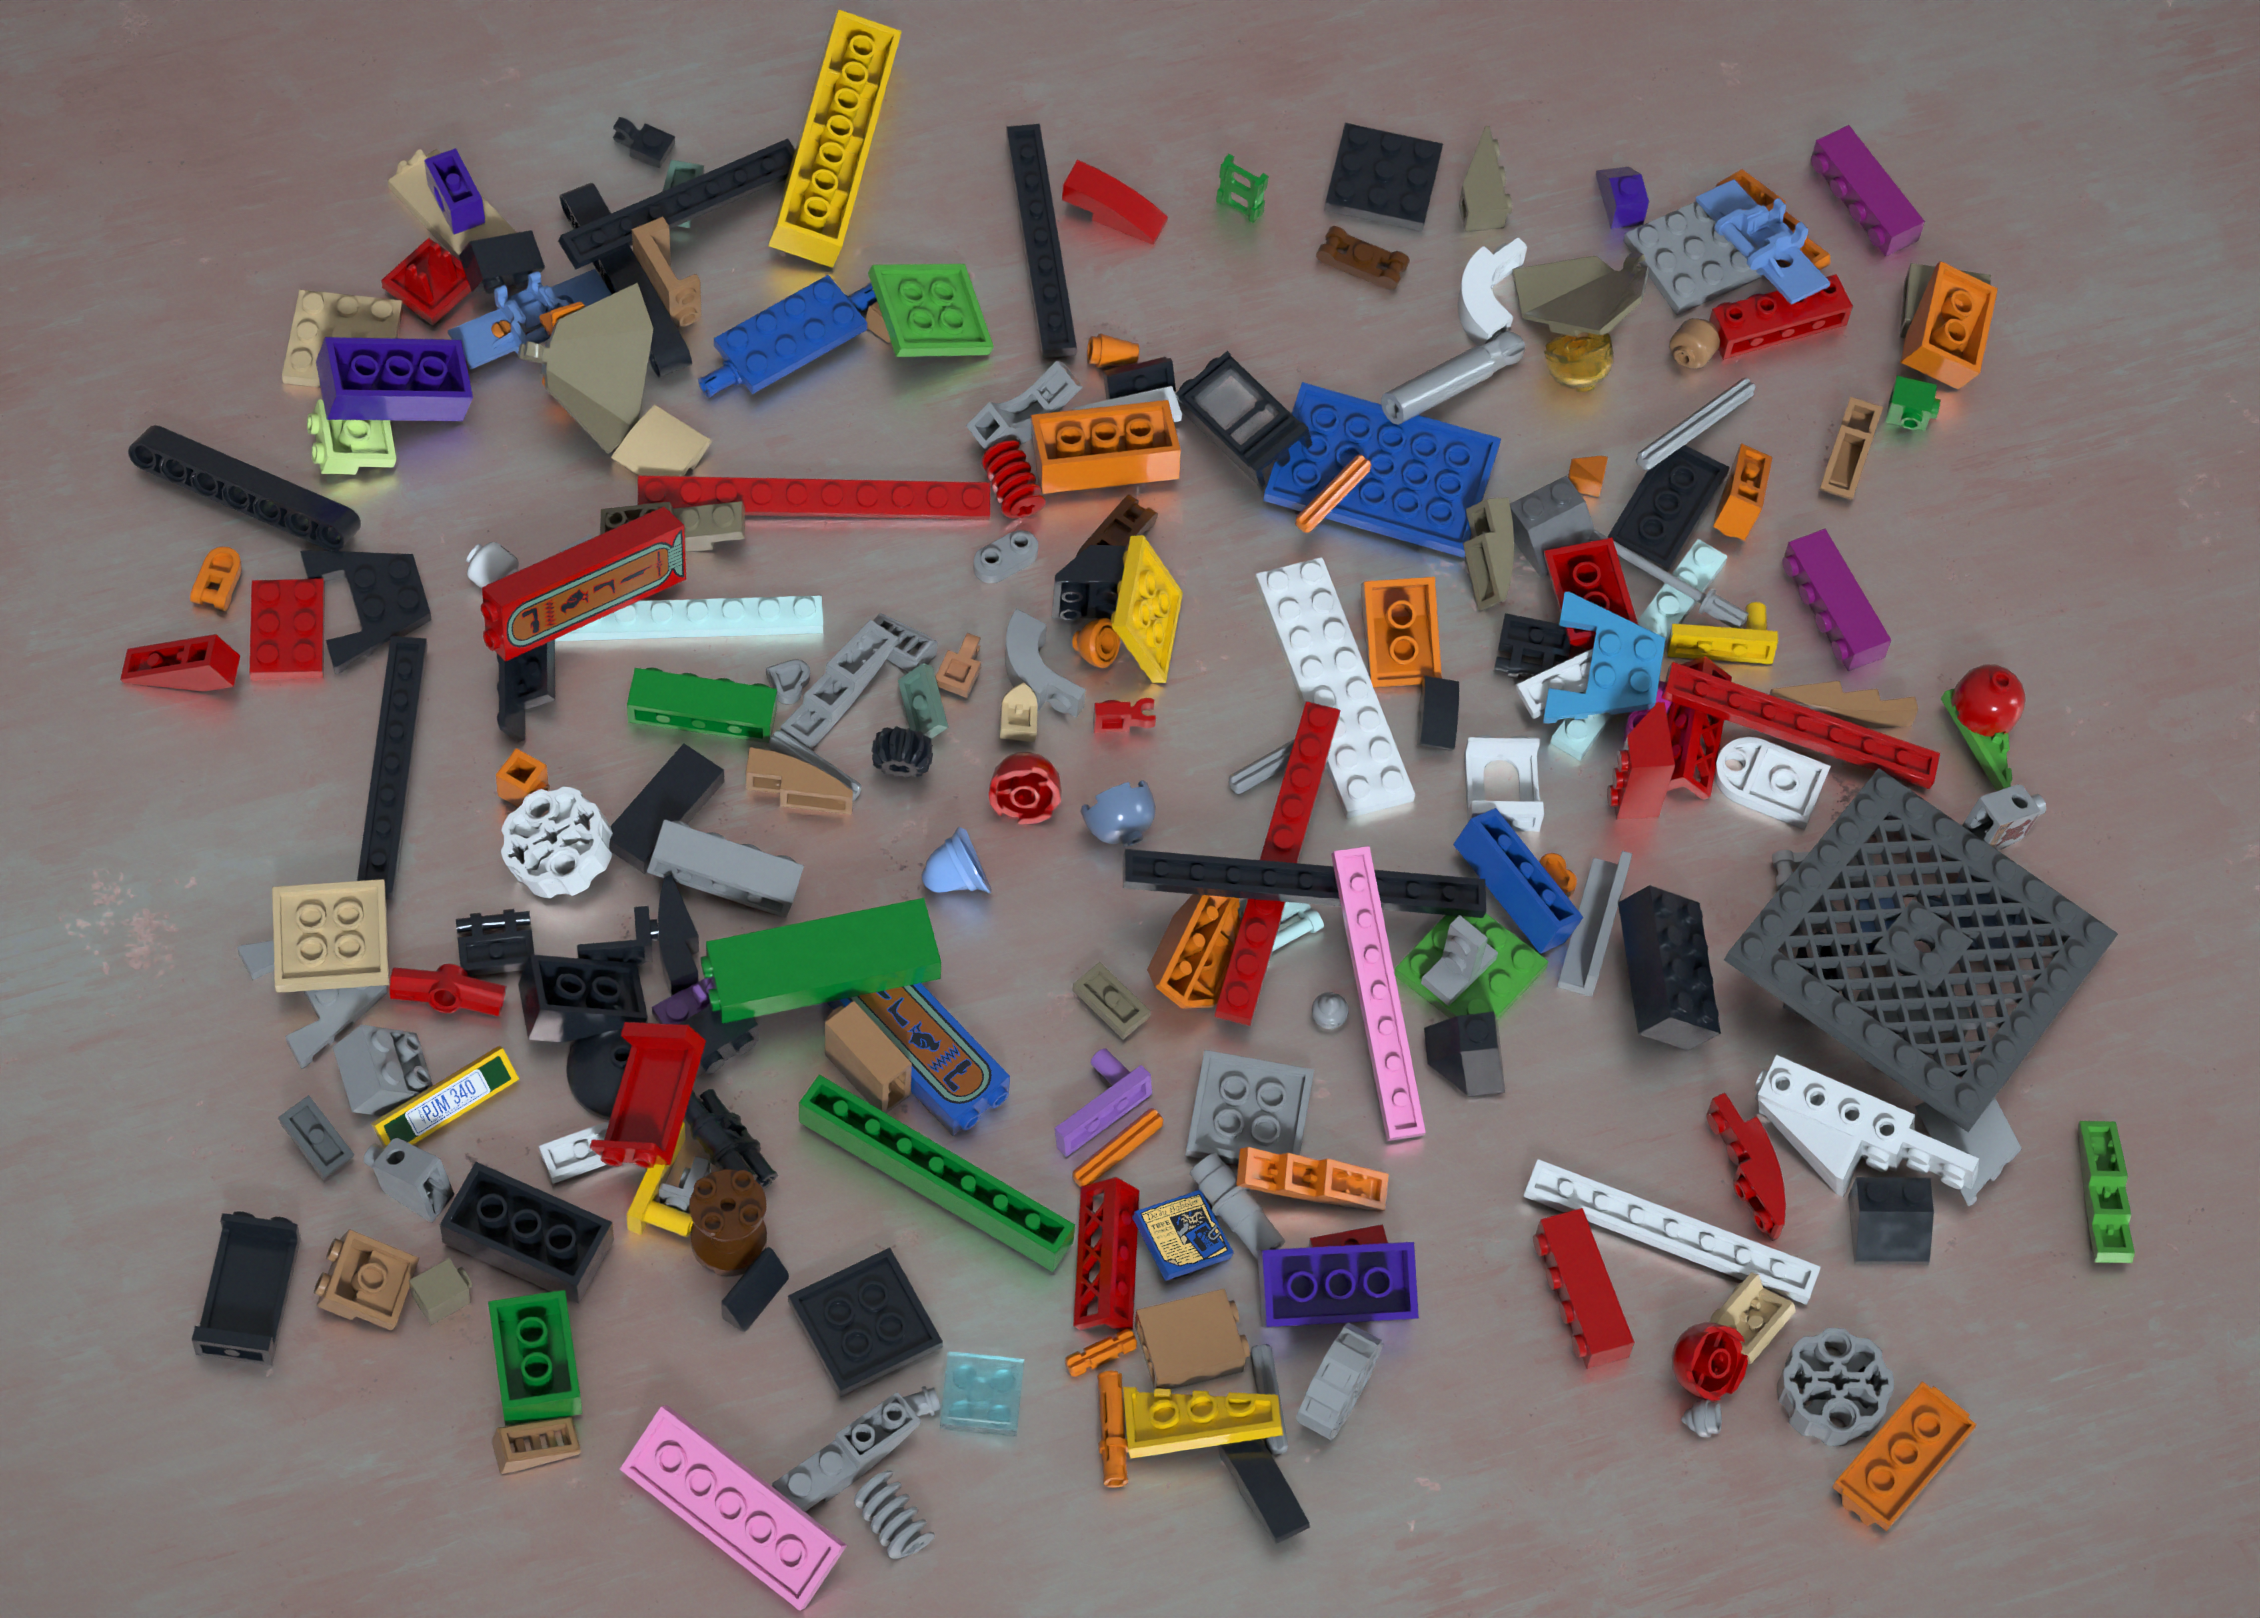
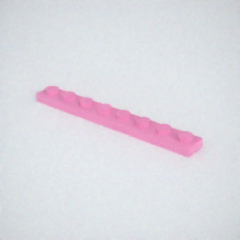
M1370 846L1334 851L1331 857L1386 1139L1391 1141L1423 1136L1426 1133Z

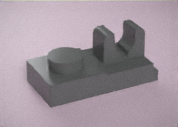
M309 1095L278 1117L281 1126L323 1180L354 1158L355 1154Z

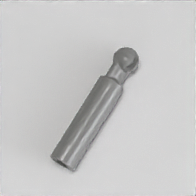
M1514 332L1500 333L1494 340L1481 347L1475 346L1384 393L1381 397L1384 414L1392 423L1396 425L1402 424L1490 378L1495 371L1507 365L1518 363L1523 358L1525 352L1523 339Z

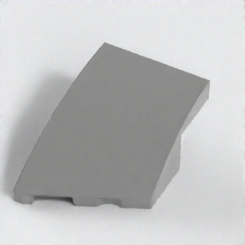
M1995 1098L1969 1132L1962 1129L1926 1102L1915 1106L1931 1138L1979 1158L1978 1175L1972 1189L1965 1186L1959 1189L1968 1207L1977 1201L1976 1194L1988 1180L1994 1181L2002 1172L2004 1165L2011 1162L2022 1149Z

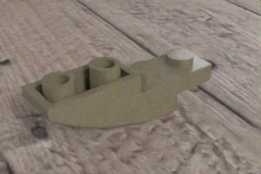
M742 501L676 509L672 508L670 502L601 509L600 535L665 507L684 524L685 551L714 550V542L745 539V507Z

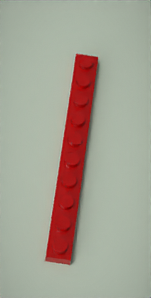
M638 476V505L670 502L672 508L676 509L742 501L745 507V515L989 520L990 482Z
M1306 701L1260 860L1298 863L1340 718V709ZM1248 899L1215 1010V1017L1251 1026L1286 902Z

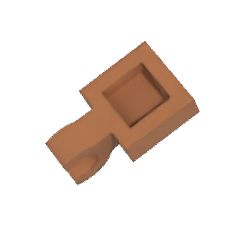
M967 633L958 653L950 650L947 651L935 676L939 688L966 698L968 697L981 669V662L975 660L981 648L978 645L981 640L980 637Z

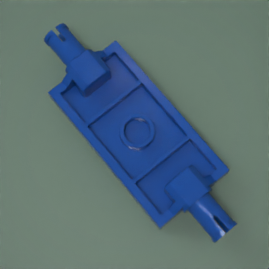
M826 275L715 337L714 347L724 360L723 366L704 377L698 378L701 390L703 392L708 391L705 395L711 398L714 394L732 384H735V386L743 384L754 394L866 331L867 321L860 313L877 301L871 282L848 296L841 291L829 275Z

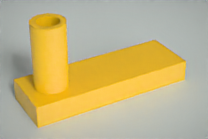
M1752 602L1745 607V611L1749 613L1746 620V629L1672 623L1667 643V657L1698 659L1706 656L1710 660L1773 664L1778 644V631L1767 630L1766 606L1760 602Z
M684 1122L682 1123L671 1165L655 1164L654 1168L647 1169L626 1214L627 1227L632 1232L642 1235L647 1223L688 1237L694 1223L689 1213L657 1202L661 1183H666L686 1139Z

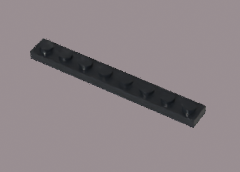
M1040 124L1007 126L1006 138L1042 358L1076 355L1077 345Z
M787 138L564 233L560 236L558 242L576 270L632 246V229L664 217L669 229L787 179L795 149Z
M390 637L357 881L384 879L386 899L394 900L428 646L427 638Z

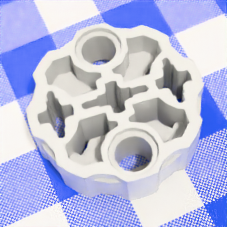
M563 786L553 791L540 789L524 798L522 805L516 811L508 814L501 829L504 835V845L501 849L504 862L518 881L523 882L530 888L533 894L540 897L552 898L558 894L573 896L589 888L593 878L598 873L606 870L612 857L609 842L613 833L607 819L595 803L586 799L580 790ZM545 811H548L547 814L541 816ZM571 868H574L570 873L565 874L566 871H568Z

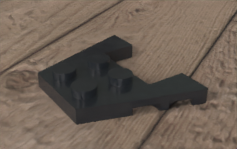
M301 551L307 579H324V582L341 577L347 579L362 631L326 640L335 674L346 670L347 665L364 655L367 658L372 655V650L390 641L391 636L403 637L432 620L413 554Z

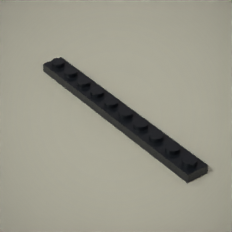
M1125 849L1123 854V888L1341 906L1333 866ZM1374 870L1382 910L1451 916L1460 915L1483 918L1486 913L1485 879Z

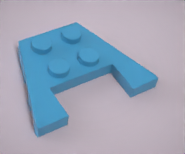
M1565 591L1559 626L1596 632L1588 685L1585 694L1549 688L1543 723H1557L1559 719L1573 717L1574 720L1588 718V715L1608 712L1609 715L1652 709L1656 703L1666 638L1571 592Z

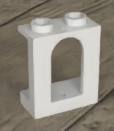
M1480 735L1475 738L1468 737L1464 753L1467 822L1473 817L1496 808L1514 831H1540L1544 817V804L1539 799L1537 765L1539 738H1528L1521 735L1511 738H1493L1489 735ZM1502 760L1509 762L1516 768L1519 777L1520 801H1485L1484 769L1487 764L1492 761Z

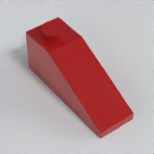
M217 634L129 648L126 652L120 680L126 684L194 691H210L234 687L240 655Z

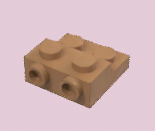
M349 1229L340 1240L334 1238L329 1247L326 1259L332 1261L328 1274L321 1273L314 1289V1294L320 1296L317 1307L350 1320L357 1316L392 1331L397 1325L410 1287L409 1280L413 1278L420 1258Z

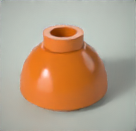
M1102 618L1093 620L1086 624L1082 630L1076 631L1072 644L1074 650L1078 651L1087 663L1095 667L1106 668L1117 657L1120 637L1113 630L1111 620Z

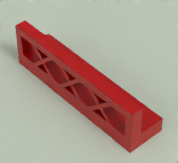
M1706 656L1680 664L1730 682L1732 680L1731 675ZM1672 702L1668 716V726L1675 767L1667 791L1684 786L1702 800L1711 797L1724 719L1712 716L1710 725L1706 713ZM1701 734L1707 747L1705 755L1700 744ZM1696 765L1701 776L1700 782L1693 778Z
M1118 1177L1081 1187L1073 1325L1079 1330L1106 1324L1119 1332L1124 1329L1133 1330L1138 1228L1132 1217L1135 1211L1139 1210L1140 1190ZM1104 1193L1103 1203L1095 1213L1093 1211V1196ZM1100 1225L1102 1227V1237L1093 1248L1091 1246V1236ZM1099 1261L1100 1272L1091 1283L1089 1281V1271ZM1097 1296L1098 1313L1087 1316L1088 1305Z

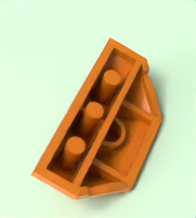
M1192 894L1173 915L1147 971L1154 986L1181 1009L1212 1008L1217 1006L1241 925L1238 908H1240L1239 898Z

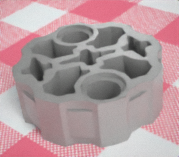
M1348 1322L1332 1343L1307 1389L1296 1416L1298 1423L1332 1440L1347 1420L1366 1386L1384 1344L1382 1340Z
M1826 1328L1821 1334L1801 1338L1792 1347L1785 1362V1368L1777 1383L1778 1402L1785 1407L1789 1415V1424L1801 1435H1811L1829 1446H1845L1849 1440L1858 1437H1868L1873 1433L1886 1413V1406L1894 1391L1893 1372L1886 1367L1882 1359V1350L1869 1338H1858L1851 1335L1844 1328ZM1825 1347H1834L1841 1355H1831ZM1807 1401H1813L1808 1407L1805 1406ZM1830 1418L1841 1419L1846 1427H1836L1832 1424Z

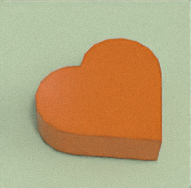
M1556 853L1545 854L1539 862L1565 895L1570 897L1577 885L1575 874L1566 869V862L1561 855Z

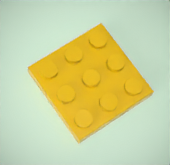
M1130 536L1128 550L1125 551L1123 556L1124 571L1122 581H1119L1117 587V607L1111 617L1112 628L1117 632L1126 645L1127 650L1132 653L1140 668L1144 670L1152 683H1166L1183 592L1145 536Z

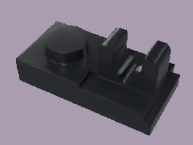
M1166 356L1103 371L1106 400L1169 386L1173 387L1174 392L1176 391L1173 361L1171 358H1166Z

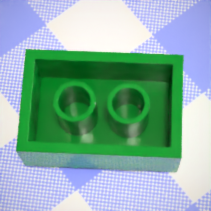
M565 1290L488 1301L505 1426L582 1414Z

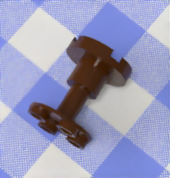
M727 1169L710 1173L695 1182L694 1190L690 1197L689 1210L694 1223L691 1229L693 1254L703 1267L705 1265L720 1276L731 1277L744 1274L765 1247L767 1248V1229L763 1221L767 1208L766 1196L761 1185L754 1180L750 1172Z

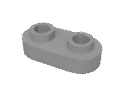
M1016 530L981 548L974 556L973 570L976 577L985 583H997L1034 563L1038 556V541L1032 533L1025 530ZM1022 543V544H1025L1026 546H1025V547H1017L1015 544ZM995 559L997 562L988 563L986 560Z

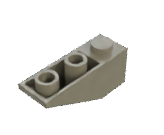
M1486 126L1483 130L1462 185L1459 208L1465 232L1504 228L1507 214L1512 213L1510 194H1505L1504 191L1506 184L1505 169L1503 166L1499 167L1497 160L1500 156L1499 142L1497 139L1492 138L1490 126Z

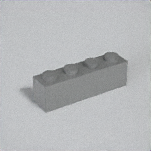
M664 819L647 873L662 878L672 875L677 883L786 918L793 904L804 865L796 863L795 860L788 856H774L762 852L754 845H741L726 840L724 836L718 833H704L692 829L684 822H671Z

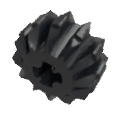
M898 726L894 729L883 728L881 732L876 733L875 740H873L871 750L873 752V766L881 769L884 774L890 773L895 777H920L923 773L928 772L929 766L932 764V739L924 736L921 731H913L910 728L903 729Z

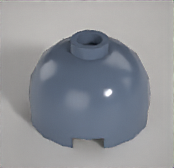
M1141 780L1138 783L1139 787L1131 788L1129 782L1120 784L1096 795L1098 803L1091 808L1089 805L1084 804L1080 812L1091 833L1102 842L1109 844L1122 843L1124 847H1129L1142 841V833L1150 828L1155 817L1156 808L1147 782Z

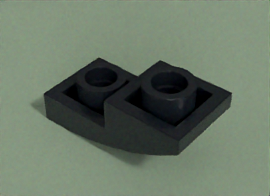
M1423 676L1419 703L1421 718L1417 745L1452 751L1455 749L1457 734L1459 681Z

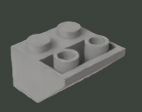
M361 1024L333 1046L352 1112L382 1116L433 1086L417 1033Z

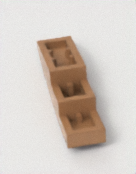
M1840 681L1771 689L1769 694L1872 729L1912 726L1919 709L1915 697L1881 701L1878 688L1843 693Z

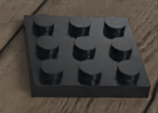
M1345 123L1324 210L1423 231L1443 144Z
M891 1248L885 1249L788 1295L789 1305L840 1397L943 1348L941 1337Z

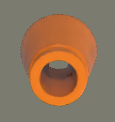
M1101 333L1097 337L1090 336L1087 347V361L1089 364H1095L1096 368L1137 364L1139 359L1138 343H1132Z

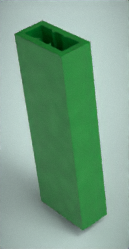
M924 898L707 941L706 956L700 957L704 978L712 979L713 989H708L712 1011L719 1010L722 1024L941 979V959Z

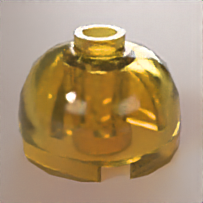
M1588 333V337L1580 338L1562 335L1546 344V351L1544 350L1546 364L1553 379L1567 388L1576 389L1577 392L1593 390L1596 384L1603 381L1610 373L1614 363L1613 347L1610 334L1608 333L1604 335Z

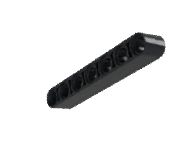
M592 182L559 195L562 209L573 230L611 214ZM629 246L592 262L611 294L638 283L653 325L648 362L655 374L660 378L692 365V358L684 339L631 247Z
M150 426L128 449L130 460L138 468L327 550L339 551L361 527V520L358 514L351 508L164 427Z

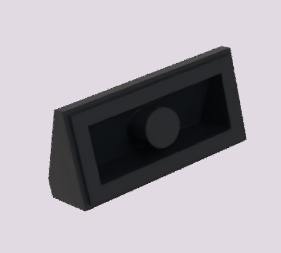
M769 1246L765 1247L721 1301L722 1318L742 1332L749 1329L789 1279L788 1271L772 1248Z

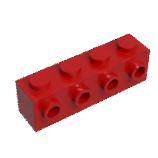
M1837 274L1826 277L1830 281L1829 287L1792 305L1777 290L1766 294L1757 293L1745 300L1734 303L1724 302L1716 308H1712L1709 322L1715 326L1720 338L1718 351L1722 359L1725 360L1846 326L1853 305Z

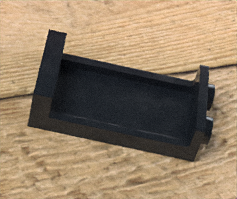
M237 1211L233 1214L223 1213L220 1220L222 1226L221 1237L200 1326H195L192 1336L195 1354L272 1365L301 1240L298 1225L284 1217H272L269 1220L255 1218L254 1215L242 1211Z

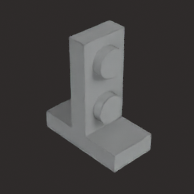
M1459 915L1450 924L1442 958L1422 977L1421 984L1447 1006H1450L1497 959L1498 952L1487 944L1488 938Z

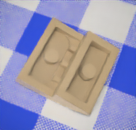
M654 405L630 430L611 458L638 476H684L689 468L694 470L712 443V440Z

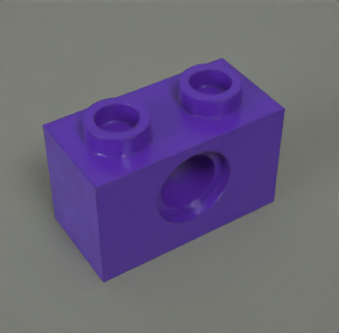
M455 148L424 159L427 184L453 235L485 224L482 197L457 149Z

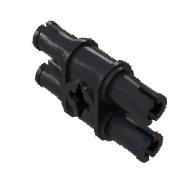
M713 1089L703 1092L700 1098H697L692 1090L684 1118L691 1126V1137L694 1140H698L702 1145L704 1151L710 1156L711 1164L721 1167L723 1170L748 1171L753 1175L754 1180L761 1185L762 1189L773 1183L771 1180H775L778 1174L760 1153V1142L753 1139L747 1128L742 1125L741 1117L733 1112L730 1113Z

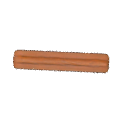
M1363 455L1355 456L1296 516L1295 525L1297 528L1301 529L1304 533L1311 532L1370 472L1371 462L1365 459Z
M1154 1108L1148 1109L1073 1170L1072 1178L1080 1188L1093 1184L1163 1126V1117Z

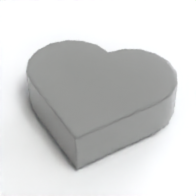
M790 660L766 668V675L771 688L777 689V700L788 705L797 702L801 698L802 688L810 680V667L803 660Z

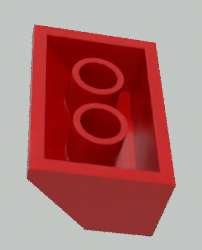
M1657 702L1627 735L1623 750L1618 751V768H1613L1612 771L1613 785H1608L1607 788L1608 804L1610 807L1614 806L1616 820L1655 818L1660 815L1675 767L1665 702Z

